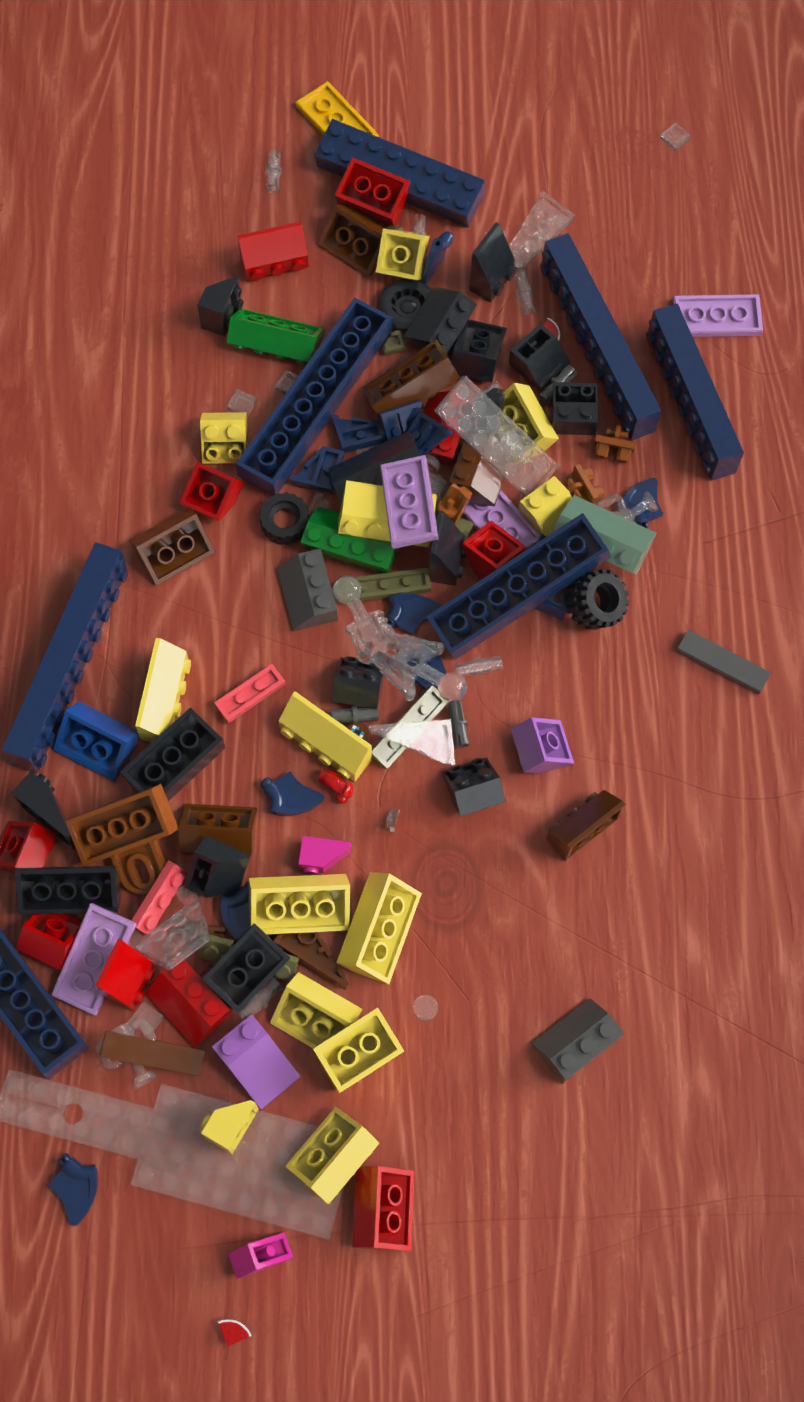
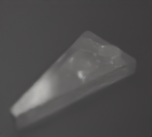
M451 719L369 726V732L448 766L455 765Z

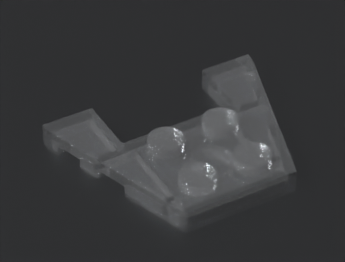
M185 884L179 887L175 893L185 907L174 913L169 919L144 937L135 928L128 943L129 946L168 970L173 969L210 941L198 894L184 888Z

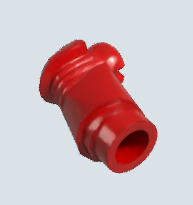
M323 769L321 771L318 781L338 792L335 797L336 801L346 804L348 798H352L353 795L352 783L344 781L334 770Z

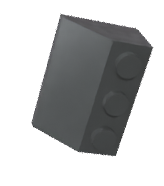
M321 548L299 553L277 568L293 631L338 621L337 608Z
M589 998L535 1040L532 1045L562 1084H564L620 1040L625 1033L608 1012Z

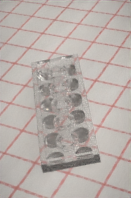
M467 376L460 378L434 410L525 497L547 482L559 467L543 449Z

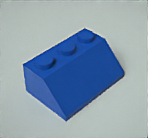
M78 701L65 710L53 750L115 781L134 752L139 734L137 730Z

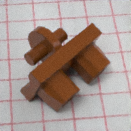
M617 424L616 430L607 428L606 435L614 436V438L596 435L594 443L596 445V457L607 458L609 448L618 449L616 460L627 463L631 452L635 450L636 443L619 439H628L629 433L620 431L621 425Z
M580 464L575 465L572 473L566 477V483L569 486L567 490L571 496L575 495L593 504L600 501L605 493L601 486H592L591 482L594 480V473L591 468L583 469Z
M455 483L451 484L443 500L438 504L435 516L438 518L439 511H442L457 525L472 496V492L465 486L458 487Z

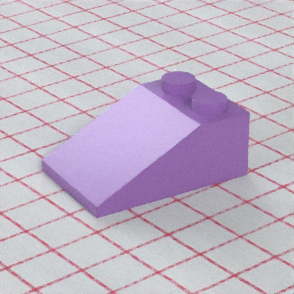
M252 1014L212 1046L215 1053L261 1110L301 1077Z

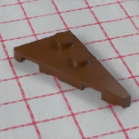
M317 932L278 934L274 939V942L285 953L299 957V962L344 990L349 986L345 974L341 968H338L332 958V953Z

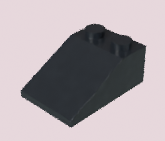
M495 222L473 251L469 290L489 302L495 296L498 297L502 293L504 284L507 280L511 281L516 272L514 269L515 258L502 228L497 222Z
M468 319L458 336L451 363L460 377L477 379L480 382L492 383L507 328Z
M439 511L436 524L439 539L433 540L429 578L430 582L456 586L457 578L462 579L464 565H460L461 558H466L462 548L465 536L444 512Z
M30 771L11 792L20 807L50 831L56 833L57 837L74 850L76 847L66 825V818L58 799L53 793L55 789L43 774L40 773L37 776Z
M254 923L218 955L199 976L239 1013L287 963L290 957Z

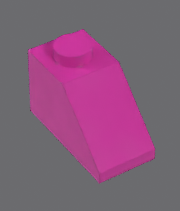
M303 836L299 857V870H303V873L307 875H317L318 873L326 872L351 853V842Z
M285 1232L249 1243L228 1254L237 1279L294 1258Z

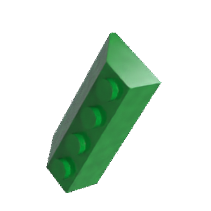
M242 308L230 317L227 343L233 344V347L238 349H245L247 347L254 349V352L259 354H266L268 352L275 354V357L280 359H287L289 357L296 359L295 361L298 363L307 364L319 348L324 328Z
M317 506L307 522L301 540L304 550L312 551L321 548L323 556L381 574L391 572L398 548L393 549L389 541L338 534L339 513Z

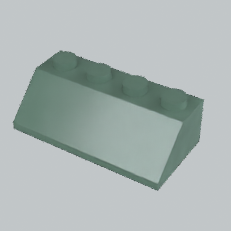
M574 495L560 514L552 533L584 513L609 550L611 558L606 561L637 575L657 533Z

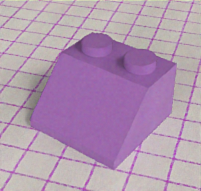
M531 717L511 728L513 741L524 772L542 773L574 764L561 720Z

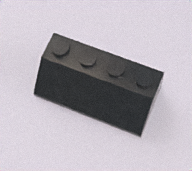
M408 431L330 467L328 470L333 486L342 503L346 480L383 486L380 465L418 457L421 454L411 431Z
M190 707L120 771V774L136 793L161 784L169 801L225 749L224 740Z
M116 866L15 868L19 915L86 913L91 903L113 913H118L121 903V887Z

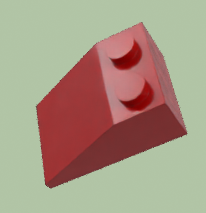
M118 939L95 986L106 1000L134 1011L135 1006L139 1007L144 999L145 993L143 990L146 984H150L155 976V966L150 959Z

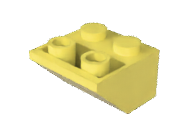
M247 412L202 413L200 419L202 463H237L247 449Z

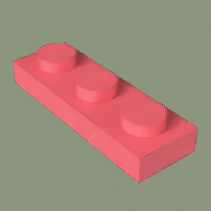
M271 664L217 700L214 704L229 724L286 685V682L273 664Z
M168 860L131 920L137 923L135 928L150 936L188 872Z

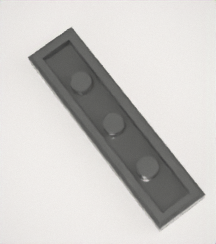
M690 630L686 632L677 649L681 654L758 694L761 693L771 672Z

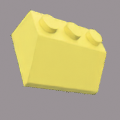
M513 383L502 393L505 394L503 407H499L497 415L501 416L499 430L495 431L500 441L513 451L511 459L513 464L543 453L559 439L529 385Z
M298 972L286 986L270 1024L314 1048L357 1021L363 1009Z
M378 1007L313 1048L325 1073L339 1093L404 1052Z
M335 1107L285 1167L317 1196L329 1204L368 1156L372 1154L379 1142L362 1125Z

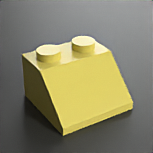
M383 228L376 272L421 280L429 236Z
M553 476L520 501L519 511L540 535L542 533L547 537L552 533L560 514L570 502L572 496L563 484Z
M252 1100L217 1109L212 1115L208 1114L201 1124L203 1129L201 1134L208 1141L233 1154L259 1109Z

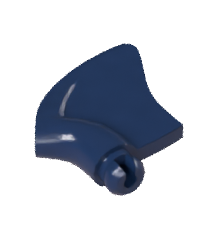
M445 231L433 240L422 277L423 283L428 285L435 270L444 259L446 249L449 248L454 239L451 232Z
M651 478L632 487L624 496L619 511L627 515L632 522L647 529L649 527L648 521L663 516L657 501V479Z
M401 593L393 595L389 598L391 608L385 616L383 627L387 630H393L395 626L413 635L416 629L428 620L426 616L440 608L441 605L417 594Z
M291 771L272 782L271 778L267 777L260 783V787L264 789L263 792L270 800L269 812L278 816H294L305 813L317 807L325 798L322 793L301 784Z
M249 881L245 883L244 887L241 886L235 894L221 897L222 919L227 930L235 940L251 927Z
M65 1153L58 1160V1164L62 1169L49 1184V1187L61 1198L70 1224L76 1226L84 1219L93 1205L98 1190V1171L96 1164L83 1165L74 1157L71 1158L68 1153Z

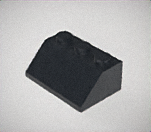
M433 287L402 338L418 350H421L437 339L445 353L448 354L477 304L459 291Z

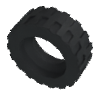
M284 492L270 496L267 501H264L259 517L261 529L264 531L266 538L268 537L270 541L280 545H290V543H296L299 539H302L307 522L310 519L308 506L303 502V499L297 497L296 494ZM281 509L293 511L296 516L295 523L289 528L278 527L274 523L276 512Z

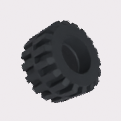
M600 569L588 572L569 585L570 589L566 591L568 598L565 599L566 604L569 605L567 609L568 614L571 613L573 615L571 619L574 622L578 621L577 625L585 627L587 630L606 628L623 620L622 615H626L628 611L626 606L629 605V600H627L629 594L628 591H625V583L620 582L621 577L618 574L614 575V572L611 570ZM595 591L598 593L600 598V608H598L595 603Z

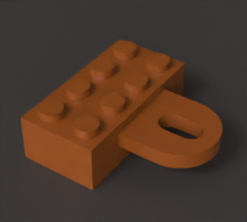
M161 784L84 812L65 821L82 865L87 866L111 857L123 886L136 894H148L166 865L157 839L168 836L179 829ZM136 859L144 861L150 875L149 882L141 880L135 866Z

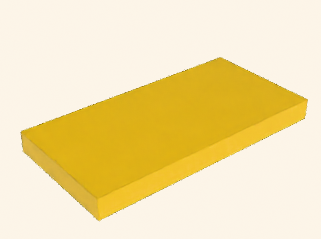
M328 81L295 102L296 108L323 136L331 120L335 119L379 137V134Z

